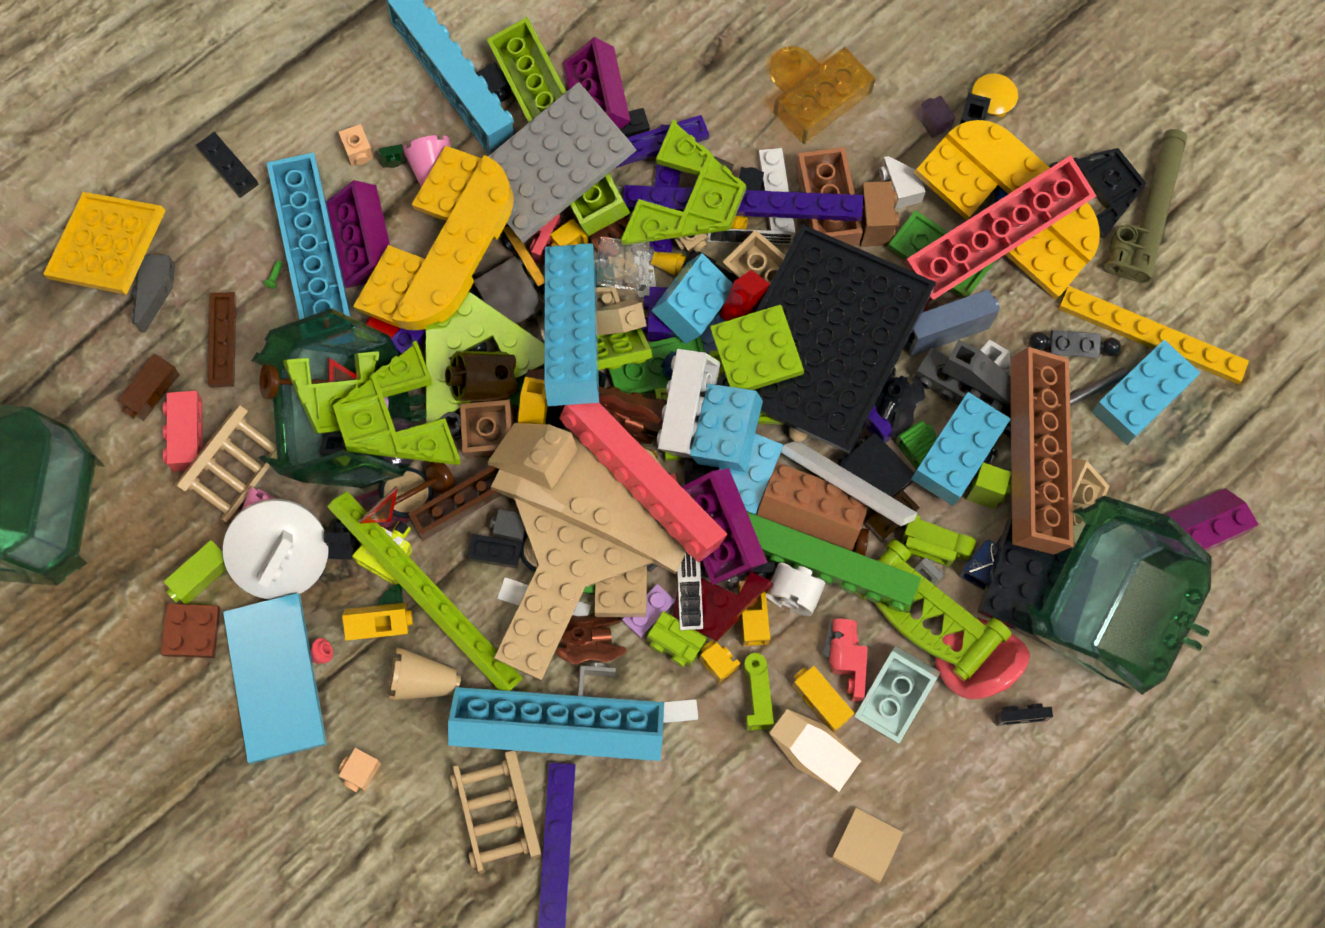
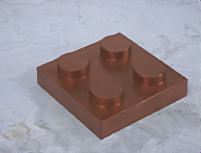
M167 604L161 655L166 657L215 658L220 607L215 605Z

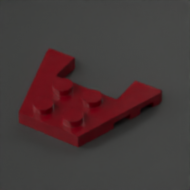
M700 561L701 572L704 567L703 561ZM750 572L740 593L737 595L716 584L712 585L711 582L701 578L703 629L694 630L717 642L740 619L739 616L749 606L752 607L765 590L768 591L772 587L773 583L762 576ZM677 590L672 616L680 621L679 593Z

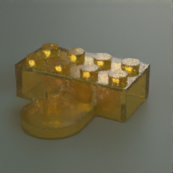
M784 47L773 55L770 63L771 79L783 92L775 99L773 113L805 144L870 95L876 78L846 47L822 64L801 47Z

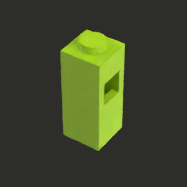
M210 540L164 581L169 587L166 593L176 603L181 600L184 604H189L227 570L223 559V552Z

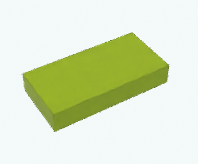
M909 536L904 543V546L910 551L911 555L922 559L927 557L929 560L947 567L951 566L957 554L956 551Z

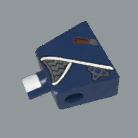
M1002 535L996 544L987 540L958 576L984 590Z

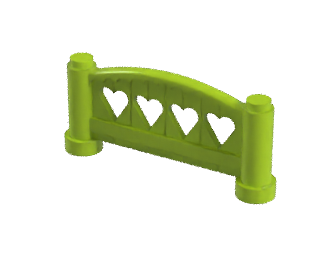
M892 539L886 545L884 554L877 561L921 577V583L914 601L924 599L922 617L920 619H913L911 613L895 611L889 607V604L882 601L875 603L886 619L909 641L929 654L953 664L955 667L953 673L960 680L970 679L1001 642L1005 643L1012 635L1011 631L996 618H991L986 625L976 619L909 566L906 561L911 557L910 551L902 543ZM855 592L860 599L866 600L865 595ZM944 615L943 628L940 635H933L931 629L923 627L922 623L924 620ZM964 631L961 651L955 652L951 649V645L943 643L942 639L944 636Z

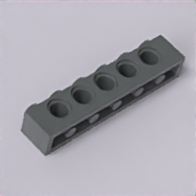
M930 348L914 376L919 377L924 389H931L938 393L941 399L960 405L967 394L961 392L958 388L963 386L975 397L987 399L990 406L999 412L1005 410L1011 414V402L1007 405L942 372L949 357ZM937 375H944L947 381L940 380ZM1010 417V421L1008 422V424L1006 425L1005 429L1003 430V433H1004L1005 435H1007L1008 437H1010V438H1011V417Z

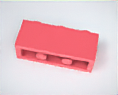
M197 391L167 393V401L163 402V413L165 417L167 416V425H163L164 440H167V449H163V461L172 472L185 471L203 449L202 398Z

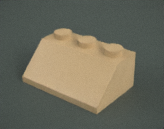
M755 230L722 264L738 278L753 270L771 284L785 255Z
M1071 459L1073 547L1082 550L1110 486L1087 460Z

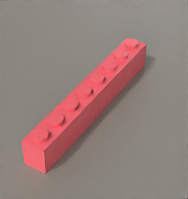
M600 403L564 406L559 417L564 426L580 439V442L597 457L601 464L608 468L617 481L622 483L632 493L633 497L650 512L651 516L664 526L668 533L685 548L690 556H693L699 563L720 547L727 533Z

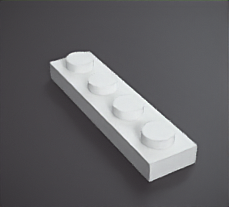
M782 148L759 150L760 170L764 172L762 182L764 191L789 192ZM768 217L770 231L794 232L795 236L793 218Z

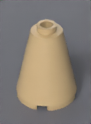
M402 648L395 649L396 654H399V658L393 657L389 686L393 690V694L388 693V700L452 696L455 687H460L461 676L457 675L456 669Z

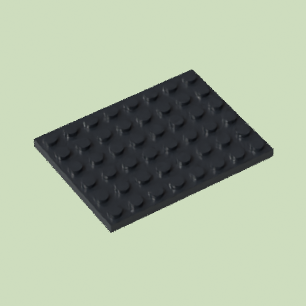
M802 225L756 312L777 305L782 306L804 369V374L754 389L763 400L760 413L850 454L935 289L936 282L806 225ZM723 371L716 385L729 387L725 372Z

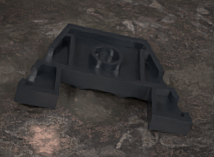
M1119 148L1093 153L1088 157L1080 159L1077 157L1073 158L1095 194L1107 207L1105 211L1096 216L1102 239L1106 237L1147 184ZM1054 162V163L1049 164V167H1050V168L1053 167V166L1056 165L1058 162Z

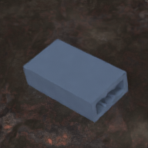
M988 289L922 312L905 345L909 356L912 357L929 351L930 348L935 349L990 329L999 312L997 298L992 296Z

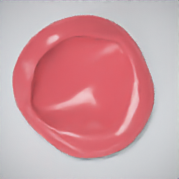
M976 618L984 625L988 623V620ZM964 631L944 636L942 639L943 643L951 645V649L955 652L961 651ZM1012 634L1005 643L1001 642L971 678H967L965 681L960 680L953 673L955 669L953 664L935 657V664L937 670L941 672L940 677L955 694L971 700L983 699L1009 689L1026 670L1030 654L1025 643Z

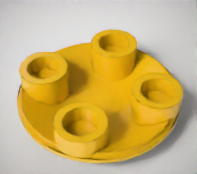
M992 73L980 77L972 89V94L991 98L987 113L993 114L996 117H1003L1014 108L1018 100V91L1015 84L1008 77L1001 74Z

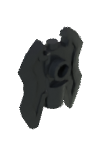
M896 368L890 374L875 404L876 412L878 410L880 417L886 418L889 423L895 416L892 437L894 439L914 422V411L917 405L925 399L924 386L919 377H914L912 379L913 383L910 385L904 376L893 378L896 375Z

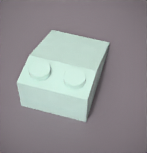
M895 646L854 717L900 743L941 672Z

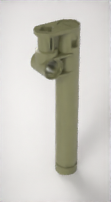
M1169 129L1164 132L1140 227L1124 224L1117 229L1110 242V252L1112 253L1110 261H1107L1104 266L1105 271L1140 283L1151 280L1188 137L1183 131Z

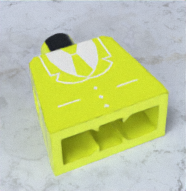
M401 521L397 522L392 532L383 528L410 557L413 549L405 538L411 531V528ZM363 545L352 556L355 563L392 585L399 584Z

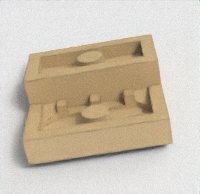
M855 808L831 859L880 884L904 832Z

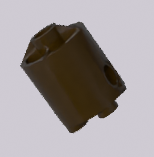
M456 351L453 354L450 366H447L445 370L446 385L450 386L452 396L456 401L508 400L511 394H516L518 390V382L514 379L516 357L514 354H508L507 352Z

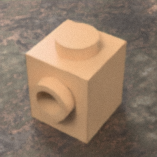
M361 124L339 131L340 139L351 167L366 164L369 160L374 159Z
M354 748L350 757L346 756L339 767L341 772L339 777L344 780L343 786L354 792H357L358 789L366 792L381 763L374 757Z

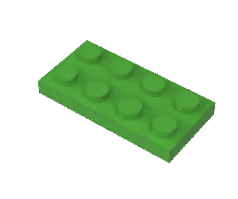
M915 210L889 243L888 249L906 260L947 234L948 231ZM994 262L951 288L950 291L960 298L970 296L991 269Z
M701 335L687 344L677 336L648 343L651 348L652 358L646 359L643 363H628L620 368L608 370L613 387L628 394L635 392L647 395L655 393V389L667 388L669 380L663 377V368L660 365L670 351L676 352L677 349L706 352Z

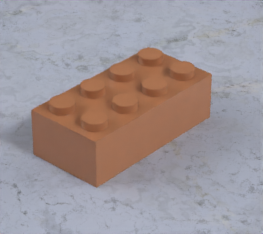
M845 147L798 153L795 167L800 192L855 195ZM806 219L807 226L852 246L859 245L863 234L861 221Z
M777 462L757 516L852 551L860 533L868 506L826 480Z

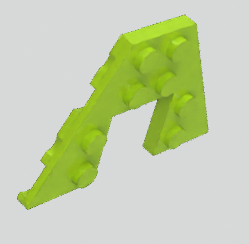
M673 120L657 155L656 162L659 165L698 175L699 177L684 212L638 199L622 236V245L730 230L746 192V184L732 175V172L726 166L721 165L709 150L703 145L698 144L692 135L686 133L677 124V121Z
M467 293L458 310L450 318L442 323L437 321L427 325L426 367L431 378V385L426 386V423L441 420L444 414L460 410V404L472 403V401H456L452 396L450 386H447L445 382L446 367L450 366V359H452L456 351H467L494 337L501 352L515 355L516 367L514 369V376L518 380L527 375L528 369L535 370L545 365V344L472 293Z
M414 341L412 343L413 346L402 355L392 358L390 364L382 366L370 376V380L360 388H354L347 397L340 399L333 405L347 452L454 465L461 464L445 418L398 432L395 431L384 397L431 385V378L417 341Z

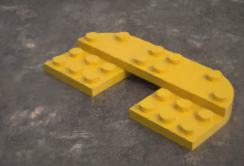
M974 120L953 128L913 173L967 220L997 185L1010 194L1050 167L1004 127L989 121ZM1087 202L1005 255L1048 294L1057 299L1083 267L1091 261L1097 251L1100 238L1097 217Z
M445 145L412 203L414 210L446 221L425 259L388 245L353 306L355 310L406 330L427 329V325L437 321L442 323L450 318L458 310L474 283L472 275L492 239L497 240L511 215L514 195L502 167L488 156L484 155L483 158H479Z

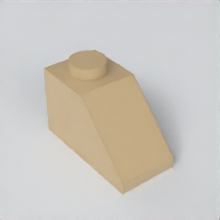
M630 299L597 309V335L624 333L647 326L642 303L637 300Z

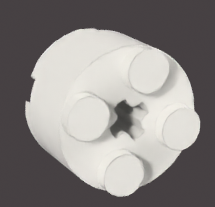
M779 562L771 580L773 585L767 591L766 598L779 607L784 605L790 608L792 613L811 616L815 611L826 582L812 577V571L805 567L798 566L796 570L788 564Z

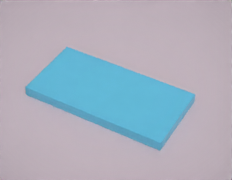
M295 593L224 611L223 615L248 763L253 764L327 745L301 595Z

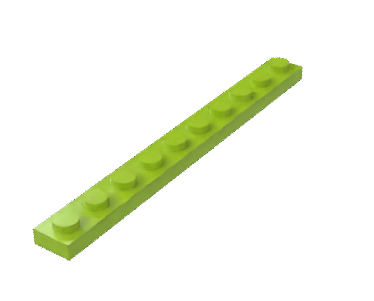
M348 491L334 499L327 506L499 690L511 691L523 679L514 668L494 660L497 650L378 523L360 524L358 522L368 512Z

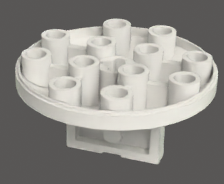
M267 499L253 503L239 512L227 528L223 542V559L226 569L239 587L254 596L272 600L295 593L301 594L319 579L326 566L328 546L324 543V527L309 509L296 502L285 499Z

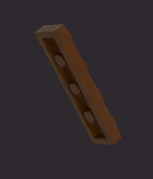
M235 292L210 293L208 386L210 388L235 387Z

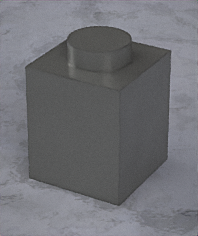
M499 509L497 516H493L490 523V531H493V537L520 541L524 544L526 531L520 513Z

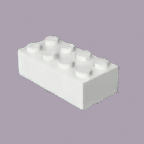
M677 349V353L671 363L673 374L672 379L667 384L668 399L667 405H664L662 410L663 425L662 430H659L657 435V444L659 445L658 449L673 456L693 459L690 454L707 385L717 384L720 362L704 352Z

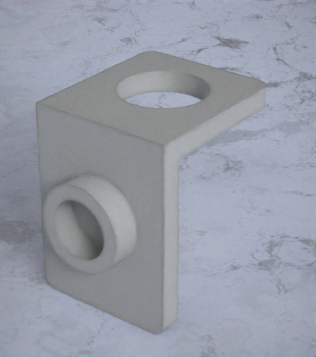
M590 663V666H581L578 696H583L585 675L615 677L616 668H608L603 663Z

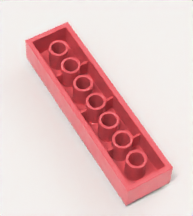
M1070 155L910 256L902 263L907 270L936 282V287L928 300L930 302L1096 197V194Z

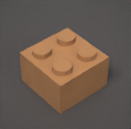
M892 181L863 182L859 194L863 195L861 221L863 234L860 246H888L891 238L895 237V227L899 226V213L895 212L894 205L897 204V192L892 188Z
M510 400L460 404L462 453L468 459L491 457L515 423V406Z

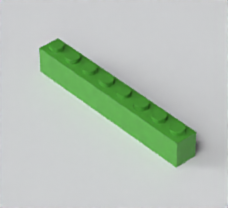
M747 512L766 558H769L770 562H775L777 566L779 562H782L796 570L798 566L805 567L812 571L813 576L825 581L828 585L832 582L840 585V588L845 592L851 594L858 592L865 595L864 597L871 602L879 603V601L889 604V607L895 611L903 612L905 610L910 612L921 583V577Z

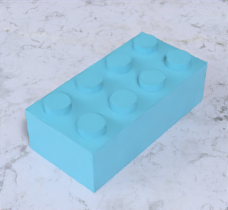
M1163 340L1099 401L1092 410V413L1128 445L1199 376L1200 372L1167 341Z
M967 392L911 480L954 507L1005 429L1010 418Z

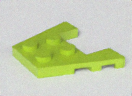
M379 351L354 354L357 380L311 384L309 358L283 360L285 369L314 433L340 431L333 405L340 399L347 397L354 388H360L370 380V376L375 370L376 361L379 359Z

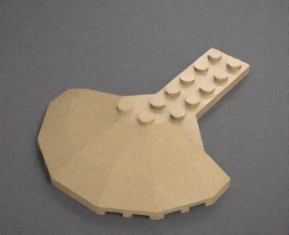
M572 431L569 432L573 436L578 451L552 490L499 469L491 486L492 490L514 499L538 564L494 660L542 681L586 587L650 564H655L676 574L686 554L685 548L668 533L657 519L651 516L650 512L633 497L632 493L622 483L616 480L608 468L598 461L597 457L580 442V439ZM645 449L658 462L652 451Z

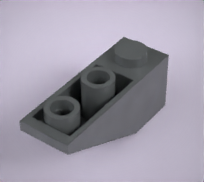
M145 255L136 274L138 283L133 289L136 306L135 309H132L131 319L140 332H146L173 289L175 265L169 255Z
M958 340L942 372L1009 405L1011 402L1010 375L981 350Z

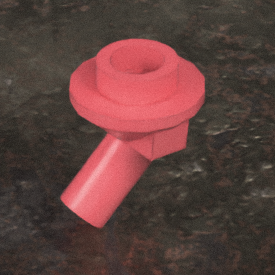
M323 638L316 639L312 643V649H310L312 662L316 664L328 663L333 657L331 644Z

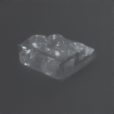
M600 237L598 239L596 285L643 291L648 284H651L653 279V270L649 269V261L653 259L654 248L649 246L650 242L622 245L621 239Z

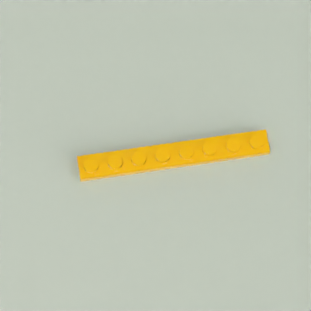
M1071 286L1067 287L1058 310L1152 349H1155L1165 340L1193 366L1236 384L1242 381L1249 360Z

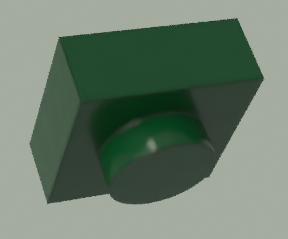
M402 144L379 148L383 168H395L401 164H406Z

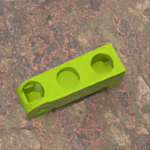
M916 515L914 521L905 525L901 541L905 542L909 536L956 551L955 558L966 561L971 560L976 545L974 538L921 520L918 515Z
M752 653L746 657L743 666L744 674L749 678L752 715H747L745 719L746 731L771 729L774 721L767 661L763 655Z

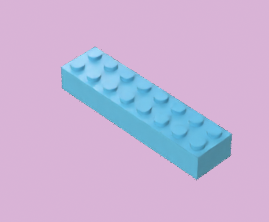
M386 0L391 24L486 153L490 155L515 135L512 115L508 110L504 111L502 109L498 96L495 93L491 94L487 89L488 85L483 76L480 75L478 77L475 73L473 63L469 58H464L459 44L456 41L452 42L449 38V32L444 24L440 25L437 22L433 9L431 7L427 8L424 0Z
M309 153L267 162L302 334L307 346L310 347L356 336L315 154Z
M593 244L545 247V391L548 406L599 403L596 263Z
M455 687L448 720V746L661 761L664 702Z

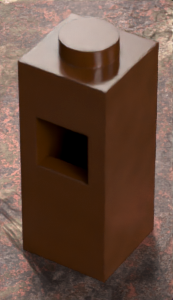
M153 354L117 400L123 407L121 411L131 419L137 417L144 421L180 375L176 368L158 355Z

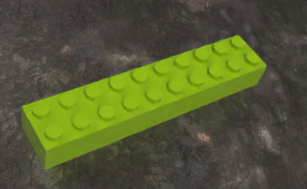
M528 17L487 39L528 122H531L567 92ZM610 173L570 204L580 225L588 236L630 214Z

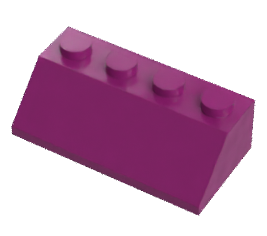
M593 37L563 62L568 90L579 82L614 124L621 129L630 122V116L614 46Z
M353 180L326 202L345 288L366 284L387 246L390 245L377 186Z
M729 468L712 471L682 486L727 533L720 547L702 560L712 585L768 563Z
M1224 488L1143 524L1138 528L1163 572L1245 535L1259 524L1247 503Z

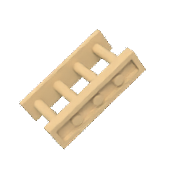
M241 405L236 406L173 486L180 492H185L187 489L189 491L194 490L221 510L223 514L219 521L222 523H227L228 520L232 521L241 512V509L238 507L247 497L250 487H255L275 460L277 462L280 461L287 452L284 447L288 442L285 439L274 444L246 422L247 419L244 416L248 411ZM234 429L237 431L241 430L270 452L262 464H259L230 442L231 438L228 436ZM218 449L227 451L254 472L246 484L215 462L216 459L213 456ZM203 469L206 471L210 470L239 492L231 504H228L199 482L200 479L197 476Z
M516 751L505 752L506 760L502 761V764L466 774H461L460 767L457 765L453 766L455 774L450 775L453 789H459L473 848V852L469 853L472 869L477 868L480 874L485 873L483 863L524 852V854L530 853L531 859L542 857ZM505 774V777L511 776L513 785L509 786L508 790L471 800L467 799L464 785ZM508 800L512 802L517 801L519 811L514 812V816L474 826L471 810ZM514 826L524 828L526 837L521 838L520 842L480 852L477 841L478 836Z

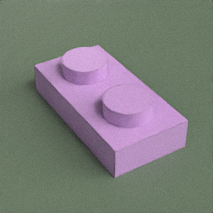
M657 584L647 594L646 617H624L622 622L641 639L656 624L662 612L665 611L667 613L674 606L675 600Z

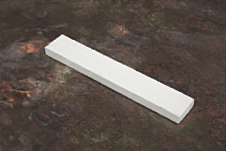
M794 441L783 446L782 453L896 524L902 526L915 520L917 512L803 443Z

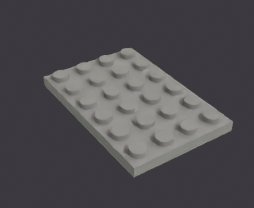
M579 82L488 156L502 167L510 182L514 195V204L507 224L523 243L637 151Z

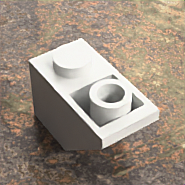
M887 156L884 157L882 165L879 167V174L882 181H892V188L897 192L895 209L921 203L926 191L922 180L913 173L915 169Z

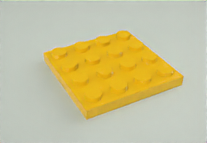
M82 192L43 275L50 280L127 295L166 210L161 205Z

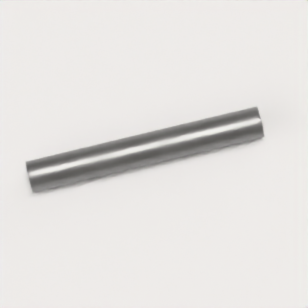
M1123 367L1070 395V406L1120 381L1129 374L1128 370Z

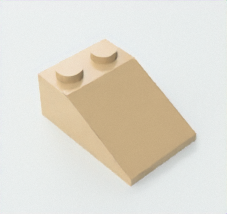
M514 423L489 459L488 464L552 490L577 453L578 448L572 434L568 431L546 424Z

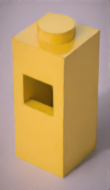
M525 377L520 395L518 423L545 424L548 406L545 380Z
M748 577L743 578V581H739L737 587L738 594ZM766 590L757 598L758 601L752 607L749 606L740 615L743 647L768 645L770 642Z
M407 603L345 609L342 615L345 641L408 634L409 626L413 625L412 610H407Z
M815 666L809 670L804 667L794 676L796 681L792 685L793 689L820 721L833 733L855 714Z

